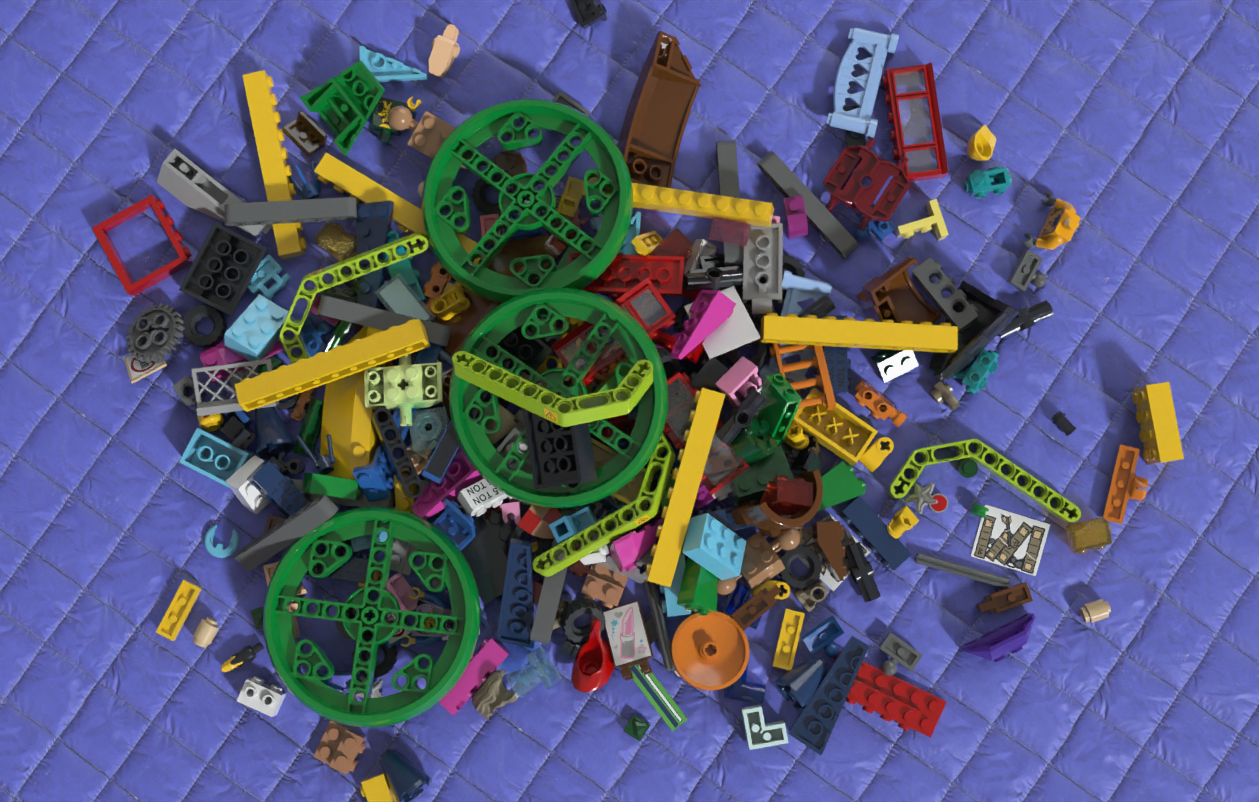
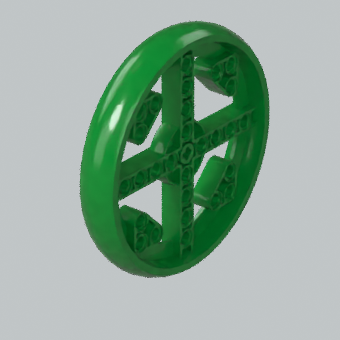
M540 99L511 100L495 104L470 116L443 141L431 161L424 180L421 205L422 219L430 247L443 268L463 287L481 297L498 303H504L518 295L545 288L582 290L605 272L614 261L626 239L633 211L632 181L628 166L618 146L610 135L589 116L572 107L553 101ZM518 122H524L520 127L515 126ZM541 128L566 136L536 174L522 173L511 177L476 150L479 145L497 135L502 148L505 150L540 146L544 141ZM532 133H539L535 138L530 137ZM507 136H511V137H512V138H511L509 141H507V142H506V141H503V139H504L505 137H507ZM575 140L581 141L580 144L576 146L571 145L572 142ZM584 150L591 156L599 171L589 169L584 174L586 204L589 213L593 217H601L603 215L601 225L594 239L554 210L556 197L553 188ZM472 154L470 159H464L466 155ZM562 155H568L566 160H559ZM462 165L500 193L498 204L501 216L469 254L460 244L455 232L466 234L471 229L469 198L462 187H452ZM482 165H487L485 170L479 171ZM551 169L556 170L555 174L553 175L547 174L548 171ZM495 177H502L499 182H493ZM592 177L598 178L595 183H590L589 180ZM538 184L544 185L541 190L535 189ZM510 188H517L514 193H508ZM606 189H613L611 194H604ZM463 195L460 200H454L455 196ZM529 199H530V203H529V204H528V203H525V204H524V201H525V200L529 201ZM595 203L601 204L599 209H592L591 207ZM445 209H450L447 215H442ZM541 210H546L544 216H538L537 214ZM513 214H519V217L517 219H510V217ZM460 220H464V225L458 227L457 223ZM554 222H562L559 227H552ZM543 226L580 255L560 270H557L554 259L549 255L516 258L510 263V271L514 277L499 274L487 268L519 229L534 230ZM502 228H506V229H507V231H506L505 234H502V235H499V234H498V232H499L500 229H502ZM570 233L577 234L574 239L567 238ZM489 243H494V247L492 249H486V246ZM586 244L592 245L588 251L582 250V247ZM482 258L481 263L477 265L474 264V260ZM545 263H552L549 269L542 268ZM518 266H524L522 272H515ZM532 278H539L537 284H530Z
M545 288L518 295L502 303L488 313L473 328L460 351L468 352L485 361L488 360L493 365L521 377V372L527 369L530 372V378L527 381L536 385L540 381H544L547 385V390L555 394L561 393V396L566 399L588 394L582 380L612 337L624 349L632 363L621 362L617 365L615 373L618 385L625 378L620 374L622 366L627 365L631 370L640 360H649L653 364V382L634 406L636 407L639 404L637 419L630 436L606 419L597 420L594 426H589L592 434L618 451L615 457L596 470L597 480L579 482L576 487L566 484L535 489L532 474L521 470L530 457L529 450L526 453L520 450L522 442L528 444L526 428L504 458L496 450L486 434L496 433L502 427L497 395L489 392L491 399L489 402H485L482 395L486 390L479 389L478 386L457 377L453 367L449 388V410L452 426L458 443L468 461L492 486L504 494L527 504L549 508H571L590 504L612 495L635 478L645 467L653 455L664 430L668 410V384L665 369L655 344L645 329L626 310L614 302L588 291L572 288ZM541 309H546L548 312V316L544 320H541L538 316ZM564 317L581 319L595 325L566 369L552 368L540 374L498 345L502 339L520 326H522L521 332L525 338L538 340L566 334L569 330V322ZM558 320L564 322V328L561 331L555 329V323ZM531 325H534L537 329L534 336H529L527 333V329ZM603 326L609 329L606 337L599 336V329ZM590 343L597 345V351L594 354H590L587 350ZM491 347L497 349V355L494 358H491L488 354ZM508 358H511L514 362L511 369L505 367V361ZM583 359L586 362V367L580 371L576 368V362ZM567 376L574 378V385L571 387L565 385V378ZM475 407L480 411V415L476 419L471 415V411ZM490 419H494L496 422L494 430H490L487 426V422ZM606 426L610 427L613 431L610 438H606L602 434V430ZM621 438H626L629 441L627 449L619 447V440ZM511 458H514L518 463L515 469H511L508 465Z
M363 507L337 513L296 540L282 556L273 572L265 595L263 608V631L267 652L273 668L287 690L299 702L318 715L337 723L356 727L394 725L414 718L432 708L453 689L462 677L474 653L480 628V600L476 581L466 558L457 545L441 529L424 518L407 511L387 507ZM386 531L388 537L384 542H381L379 536L382 532ZM373 535L365 587L355 591L346 603L296 597L297 590L307 571L313 577L325 578L352 557V547L342 542L360 536ZM394 538L406 541L422 551L412 553L409 557V564L430 591L441 592L447 585L451 600L452 616L401 610L396 597L387 590ZM325 544L326 552L321 555L319 547ZM344 546L346 549V553L344 556L340 557L338 555V550L340 547ZM383 551L385 557L379 562L376 556L378 552ZM418 556H422L424 559L421 566L415 564V559ZM442 558L443 566L437 569L434 565L435 560ZM319 564L323 565V572L321 574L316 572V567ZM376 571H380L382 574L379 581L374 580V573ZM439 578L440 586L434 589L432 587V580ZM376 590L379 593V597L376 601H373L371 593ZM296 601L298 608L293 612L291 610V603ZM313 603L317 605V611L314 614L310 612V606ZM334 605L337 612L334 616H331L329 609ZM351 608L356 610V616L353 619L348 615ZM369 613H375V618H368ZM390 613H394L396 617L392 624L387 620V616ZM293 615L343 621L346 632L357 642L349 695L339 692L321 681L329 680L334 676V665L314 640L305 639L296 644L293 632ZM410 615L415 617V623L412 626L407 624V617ZM430 617L435 620V625L431 629L426 625V621ZM448 620H453L455 624L451 631L446 629V622ZM398 628L449 634L445 648L436 663L432 655L420 654L392 676V686L402 691L385 697L371 698L378 646L388 641ZM368 630L373 633V638L370 641L365 639V633ZM307 643L311 646V651L308 654L304 652V645ZM365 650L370 653L368 661L362 659V653ZM424 657L429 660V666L426 669L420 665ZM303 663L308 666L306 674L301 672V665ZM322 666H326L328 669L326 676L320 674ZM362 670L367 673L365 681L359 679V673ZM401 675L405 676L407 680L403 687L398 683V678ZM421 677L426 680V687L424 689L418 687V680ZM359 690L364 694V699L361 702L356 699V693Z

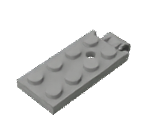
M783 223L771 224V228L744 224L743 303H747V300H752V314L772 313V300H778V303H782ZM761 278L767 279L766 283L761 284L759 280Z

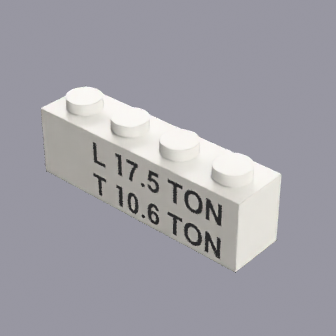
M516 462L509 467L515 469L518 463ZM525 463L521 470L532 474V467ZM482 479L461 490L457 499L465 512L472 517L474 515H482L491 506L495 508L501 505L503 500L507 498H513L492 486L485 479Z

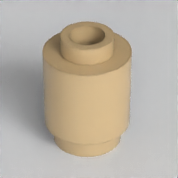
M1103 599L1084 604L1082 608H1079V612L1085 623H1093L1108 618L1111 608L1107 601L1104 602Z
M210 617L201 619L193 634L192 642L207 648L219 629L218 622Z

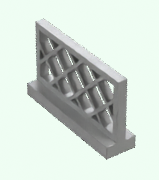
M271 359L192 368L197 401V416L244 410L239 405L238 398H234L237 395L236 390L227 385V382L232 376L240 381L243 380L235 374L239 367H245L250 371L245 379L249 378L252 373L259 376L260 374L254 370L260 364H267L268 372L273 371ZM220 369H225L230 373L225 382L215 376ZM197 372H206L211 376L205 385L198 380ZM213 378L222 384L217 393L207 387ZM224 386L234 393L230 399H224L218 395ZM204 389L214 395L209 402H202L201 393ZM279 401L270 403L259 408L277 406L279 404Z

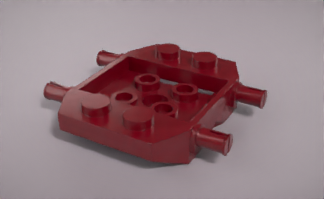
M871 137L868 138L864 146L844 147L823 181V185L830 195V200L825 206L827 210L832 212V209L838 202L854 210L863 217L857 226L862 231L871 221L888 222L911 186L903 171L909 159L901 156L896 165L880 158L870 151L876 142ZM890 175L893 176L891 181L885 188L884 192L880 196L879 200L872 208L871 205L873 204L881 189L887 182L888 178L890 177ZM870 178L872 184L864 187L861 185V180Z

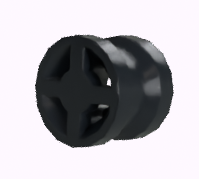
M566 638L560 654H567L571 659L575 660L582 643L573 642L571 639Z

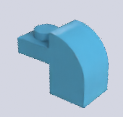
M587 506L571 516H564L549 524V527L557 543H560L595 524L597 520L590 506Z

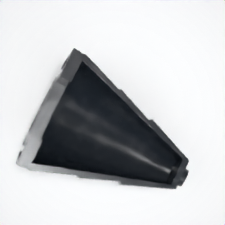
M962 281L958 290L961 289L967 297L965 300L970 305L973 304L979 311L978 321L958 334V347L953 353L934 352L929 366L935 372L933 376L941 381L945 379L950 380L974 360V356L981 352L990 341L1003 331L1017 317L1019 312L1000 300L988 296L971 284ZM961 306L953 307V310L957 313L964 310Z

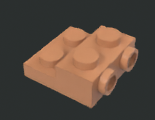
M594 563L590 568L581 593H584V598L586 599L588 598L592 601L595 598L602 600L601 605L612 609L613 605L618 606L628 577Z
M330 720L313 757L347 775L350 771L353 772L358 764L356 758L359 753H363L367 745L364 742L367 736Z

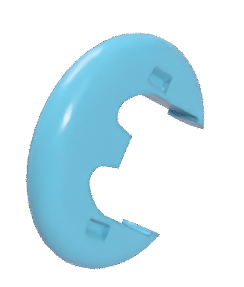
M217 524L212 526L207 531L204 539L207 551L217 558H225L232 555L239 545L237 531L233 529L230 544L224 549V544L218 543L216 547L214 546L213 540Z

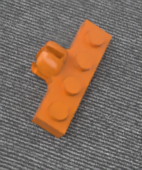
M1119 445L1102 520L1122 525L1128 500L1141 501L1146 497L1147 491L1140 489L1148 488V480L1135 475L1140 449Z

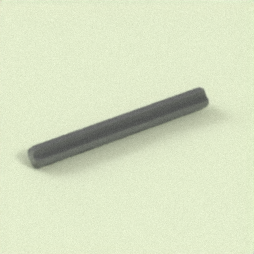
M917 553L914 562L1004 589H1007L1010 580L1005 577Z
M648 581L645 582L665 670L671 671L675 669V665L671 655V645L656 583Z

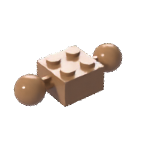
M395 106L388 113V122L392 128L396 130L408 129L414 132L407 144L432 159L443 141L455 129V127L425 111L420 122L412 119L410 110L404 106ZM472 154L466 155L464 159H470Z
M795 527L781 529L782 533L776 536L775 540L771 543H768L762 537L760 531L745 540L746 546L740 576L726 580L718 578L717 593L721 595L730 594L736 587V581L742 576L754 591L783 571L785 567L776 553L781 549L792 550L796 548L800 542L799 531Z

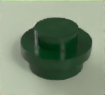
M964 459L959 463L958 471L961 476L971 478L977 474L978 465L972 459Z

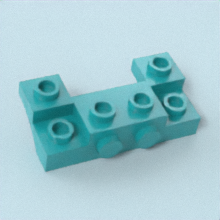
M396 230L388 233L389 243L400 239ZM403 245L396 247L398 253L402 254L406 251ZM413 257L388 265L387 269L393 281L398 278L419 304L427 301L419 282L421 275L417 268H413L411 263L414 261Z

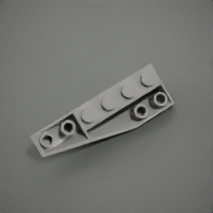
M175 148L162 163L157 183L183 204L225 223L224 205L243 203ZM266 225L232 227L257 237Z

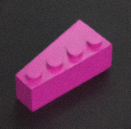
M491 638L490 641L485 639L479 646L481 648L477 655L473 653L462 677L453 689L439 701L453 716L510 654L496 639Z

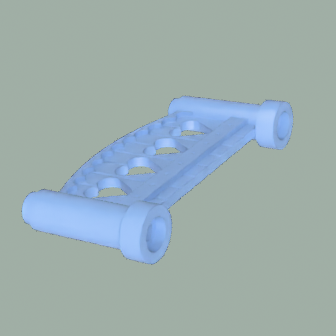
M855 27L850 28L848 39L851 40V43L837 70L833 91L834 112L828 114L826 124L866 134L868 138H874L878 120L872 119L871 115L887 52L895 54L899 35L894 33L887 35ZM863 47L872 57L857 60L856 55L859 53L857 49ZM859 64L868 74L853 77L851 75L854 71L853 65ZM855 81L864 91L849 94L847 92V89L850 88L849 82ZM850 98L860 108L844 111L843 106L846 105L844 100Z
M784 270L782 290H786L781 316L786 317L787 314L798 315L803 309L797 302L808 298H813L816 302L825 294L829 297L832 286L825 282L792 275V272ZM777 343V344H778V347H779V346H784V345H789V344H780V343ZM809 348L803 349L800 352L794 351L780 354L782 365L787 364L783 360L784 358L795 354L801 356L800 361L809 360L811 357H814L813 350H809ZM770 357L769 365H764L762 369L758 370L757 374L761 378L762 384L765 376L778 373L775 357ZM809 368L785 372L784 374L785 377L795 382L806 380L805 374Z

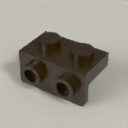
M302 110L298 112V117L283 127V132L308 157L326 144L327 134L324 129L318 127L313 122V119Z

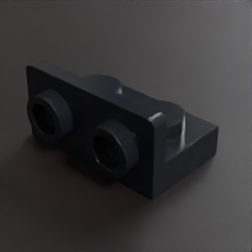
M570 0L582 28L585 29L599 20L606 21L608 19L606 16L607 10L600 0Z

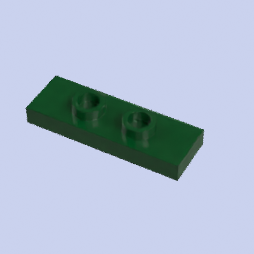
M312 397L299 432V436L311 453H313L322 427L324 401ZM296 440L293 452L309 457L299 441Z

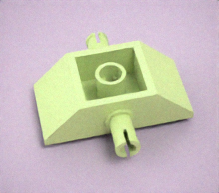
M411 354L399 358L398 366L364 370L365 407L400 410V426L413 425V408H426L443 402L441 362L411 365Z

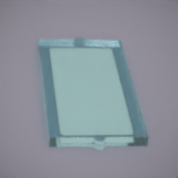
M400 273L389 281H385V284L374 292L390 312L426 321H431L435 318Z

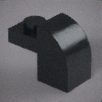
M234 413L220 428V431L232 440V444L236 448L241 447L243 450L256 438V433L249 426H246Z

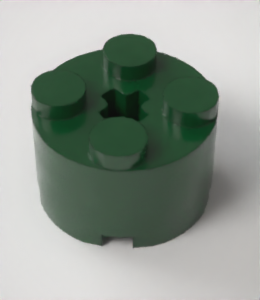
M752 419L751 424L743 428L731 442L736 456L746 460L744 463L754 464L772 454L774 449L777 448V442L770 434V426L767 421Z

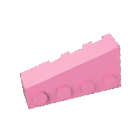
M742 356L715 384L721 393L725 394V398L730 405L735 408L738 407L752 389L757 391L761 387L762 381L758 377L757 366Z

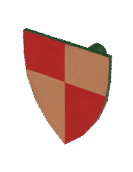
M531 505L517 526L533 536L555 539L549 524L562 517L557 508Z

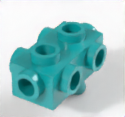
M1000 166L991 167L985 172H981V170L972 171L966 178V181H964L965 192H969L970 197L975 196L976 199L984 198L987 196V193L994 192V195L1003 194L1011 186V174L1007 172L1006 167L1000 168ZM994 179L998 181L997 185L993 184Z
M982 350L971 367L968 366L965 371H959L953 378L963 379L962 383L965 386V390L975 395L980 389L983 390L988 383L987 378L989 374H993L997 369V358L999 355L992 350H988V352Z

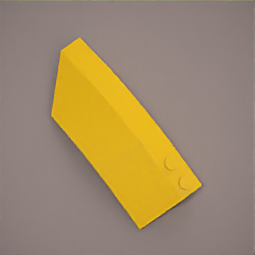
M364 326L346 344L351 343L355 339L366 338L372 333H380L383 330ZM386 362L371 368L385 367ZM364 370L326 383L320 455H327L329 457L327 435L330 434L333 456L336 462L333 463L334 471L327 474L329 476L356 480L353 475L354 468L371 464L375 455L378 434L371 417L377 409L365 407Z

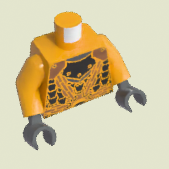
M1045 192L1049 199L1046 201L1041 199V201L1049 207L1053 205L1054 207H1052L1038 238L1034 239L1030 233H1025L1024 236L1028 240H1022L1023 244L1027 248L1036 245L1038 248L1054 250L1059 245L1069 242L1080 221L1074 206L1059 198L1056 200L1051 193Z

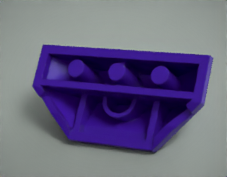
M1027 613L960 646V649L984 659L998 662L1005 658V654L1009 652L1016 653L1023 649L1022 646L1027 644L1035 616L1033 613Z

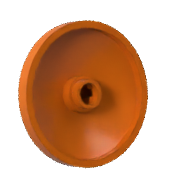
M709 612L706 616L695 613L686 618L676 629L671 641V655L675 670L686 683L697 689L715 691L730 686L741 677L749 660V643L743 629L730 616L721 612Z

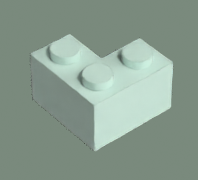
M760 704L741 708L749 750L788 743L786 726L783 720L765 723Z

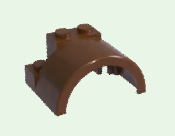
M903 258L880 277L876 276L862 287L863 291L857 294L856 298L866 319H875V322L894 320V323L913 321V324H920L921 322H932L933 324L941 318L939 311L930 306L921 297L911 282L908 267L912 264H918L915 258Z
M815 469L793 475L795 481L792 487L801 488L793 510L769 507L766 502L761 504L759 502L754 505L752 501H749L730 511L737 525L745 524V526L752 524L758 528L762 537L770 536L771 538L781 534V529L798 527L807 523L817 513L823 497V483L819 470Z

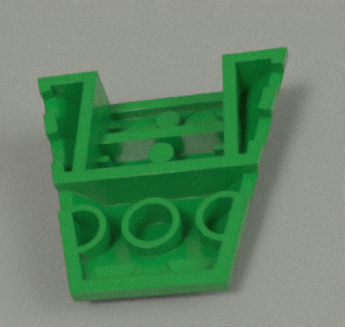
M360 60L340 72L336 77L327 80L320 87L317 86L310 93L299 98L310 112L320 114L337 136L333 142L344 156H347L385 89L363 61Z

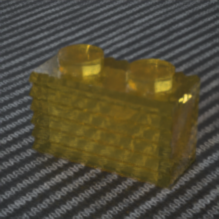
M328 221L315 236L316 246H319V248L338 261L351 258L357 253V237L354 234L349 235L346 233L342 226L337 223L333 224Z
M1104 517L1067 525L1068 547L1074 554H1084L1087 550L1094 548L1103 549L1106 545L1112 544L1109 522Z

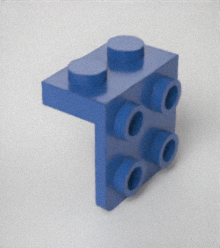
M381 445L377 446L372 463L354 468L353 475L369 502L391 496L392 489L394 488L395 473Z
M445 499L443 501L445 511L432 524L441 529L461 551L476 537L474 520L469 514H463L456 502Z

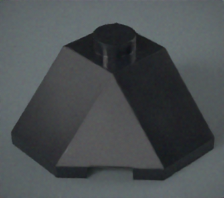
M811 436L808 437V446L799 451L796 460L793 462L794 464L790 468L794 474L818 469L820 475H822L823 471L821 469L824 463L817 438Z

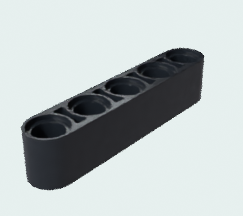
M379 408L373 412L371 420L400 487L406 497L411 499L419 497L423 493V485L392 414L386 408ZM377 413H384L386 421L379 422L376 417ZM386 430L393 432V440L390 441L385 438ZM394 448L401 450V458L397 459L393 456ZM402 466H406L410 470L407 477L403 476L400 472ZM410 484L417 486L418 490L415 495H412L408 490Z

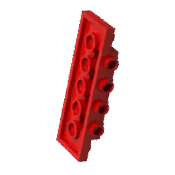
M569 253L568 265L580 255L578 253ZM617 254L605 272L582 290L594 294L601 293L617 300L648 277L662 298H664V295L682 296L685 258L684 256ZM650 288L633 299L640 300V297H647L650 301H658Z
M862 662L846 699V702L855 705L856 702L863 705L861 709L871 714L873 711L880 713V718L885 721L891 722V720L899 722L897 726L906 731L911 728L930 738L946 705V701L892 675H885L882 670L865 662Z

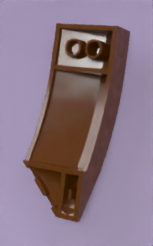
M662 31L657 33L639 75L617 146L626 161L632 183L671 188L683 133L701 84L698 79H695L691 71L693 68L686 55L683 56L678 46L680 43L677 38Z
M554 235L509 241L487 268L499 274L514 277L510 271V263L514 259L549 255L556 263L568 246ZM547 262L542 268L549 269L552 263ZM518 266L515 272H522L524 266ZM532 278L530 284H537L539 278ZM463 287L465 290L464 295L469 299L470 306L450 320H443L438 316L434 322L452 327L448 346L443 347L452 356L459 352L473 328L488 313L502 303L488 300Z

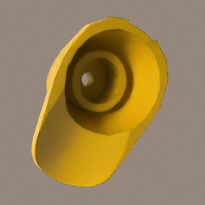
M983 125L972 135L967 144L968 156L977 161L989 160L995 147L996 137L986 125Z

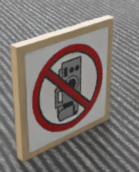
M132 354L124 357L132 384L167 366L165 358L164 360L158 358L157 363L151 361L149 364L146 361L144 363L133 357Z

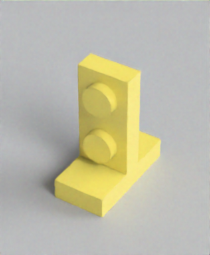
M937 199L931 200L926 204L929 217L898 226L895 230L897 238L903 236V239L909 238L914 235V232L921 231V233L932 230L933 227L937 240L945 239L949 234Z

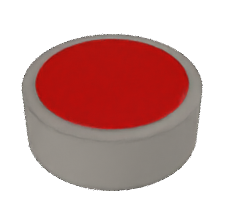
M940 493L933 494L932 498L936 499L938 503L929 504V509L935 513L944 512L948 507L947 497Z

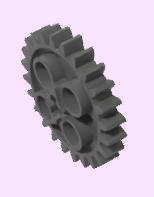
M161 303L158 306L153 304L152 309L146 307L145 313L139 311L140 317L134 316L135 323L129 324L132 326V329L126 331L130 334L125 337L129 341L126 344L129 347L128 352L144 363L146 361L149 364L151 361L157 363L158 358L164 360L165 354L171 356L170 350L176 351L175 344L181 343L178 338L184 336L180 333V331L185 329L182 326L184 321L180 319L182 316L173 307L167 304L164 306Z

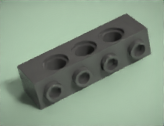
M930 257L912 270V277L952 326L958 327V334H960L978 321L979 311L973 304L970 305L965 300L967 297L961 289H956L953 279L942 272L941 264L937 260L933 261ZM931 277H938L940 281L932 283L929 279ZM944 291H949L951 293V296L949 298H944L941 295V293ZM961 306L964 310L957 313L953 310V307Z

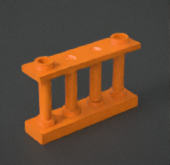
M772 343V346L769 347L771 358L775 357L778 373H781L784 378L785 372L809 367L817 368L818 375H816V378L790 383L795 390L816 385L822 388L823 394H820L818 397L803 399L799 408L822 404L826 405L827 410L835 409L836 402L822 346L789 344L778 347L777 343ZM808 348L813 350L814 357H811L809 360L782 365L780 354Z

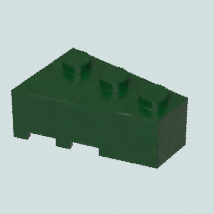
M780 445L774 449L772 454L759 460L732 479L730 488L736 505L763 497L769 483L793 486L795 480L782 446Z

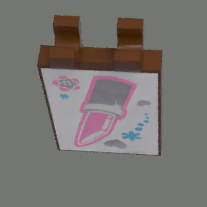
M635 601L603 611L606 621L604 625L616 669L621 668L623 679L625 678L626 681L634 679L630 666L640 664L641 672L644 675L652 673L649 659L654 658L640 602Z

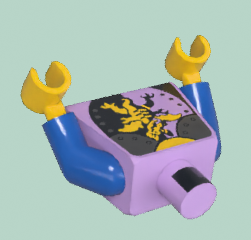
M412 587V589L418 591V595L409 594L410 598L417 599L422 597V599H418L416 612L452 616V609L448 608V603L439 594L426 590L422 592L419 587ZM432 617L427 619V627L431 629L435 625V620ZM448 620L446 622V629L448 631L453 630L455 626L454 621ZM412 630L411 636H414V638H410L408 635L401 636L409 638L407 645H401L404 647L410 644H414V646H431L440 642L442 637H448L449 634Z

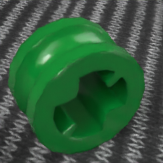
M972 504L973 509L970 510V514L987 518L986 512L989 511L988 508Z

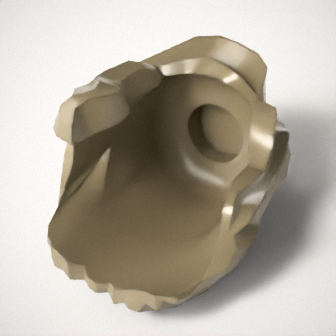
M505 670L493 672L473 695L472 703L475 710L487 720H489L490 716H493L496 707L501 708L506 703H513L519 696L518 691L512 693L503 686L502 677L507 674Z

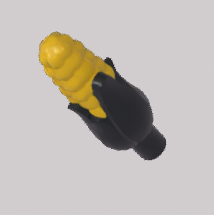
M261 642L253 647L250 645L245 646L221 665V671L227 672L253 661L256 658V653L263 650L264 646Z

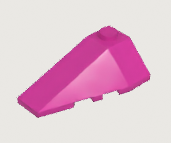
M701 290L690 307L689 312L692 314L689 320L684 321V333L678 336L670 357L674 359L685 357L733 314V308L736 303L718 290Z
M280 339L262 360L284 350ZM224 343L213 345L200 352V360L204 367L249 361L226 347ZM239 367L235 373L245 369V367ZM220 369L215 376L222 380L229 377L230 373L225 369Z
M459 447L440 484L432 480L428 487H424L423 493L411 507L415 515L427 519L444 509L443 501L445 499L453 500L454 502L458 501L457 498L461 490L484 478L471 465L461 447Z
M663 518L656 521L653 527L648 524L638 534L636 531L630 532L612 543L609 554L620 572L625 570L630 572L635 569L639 561L653 547V544H656L659 540V537H656L658 526H663Z

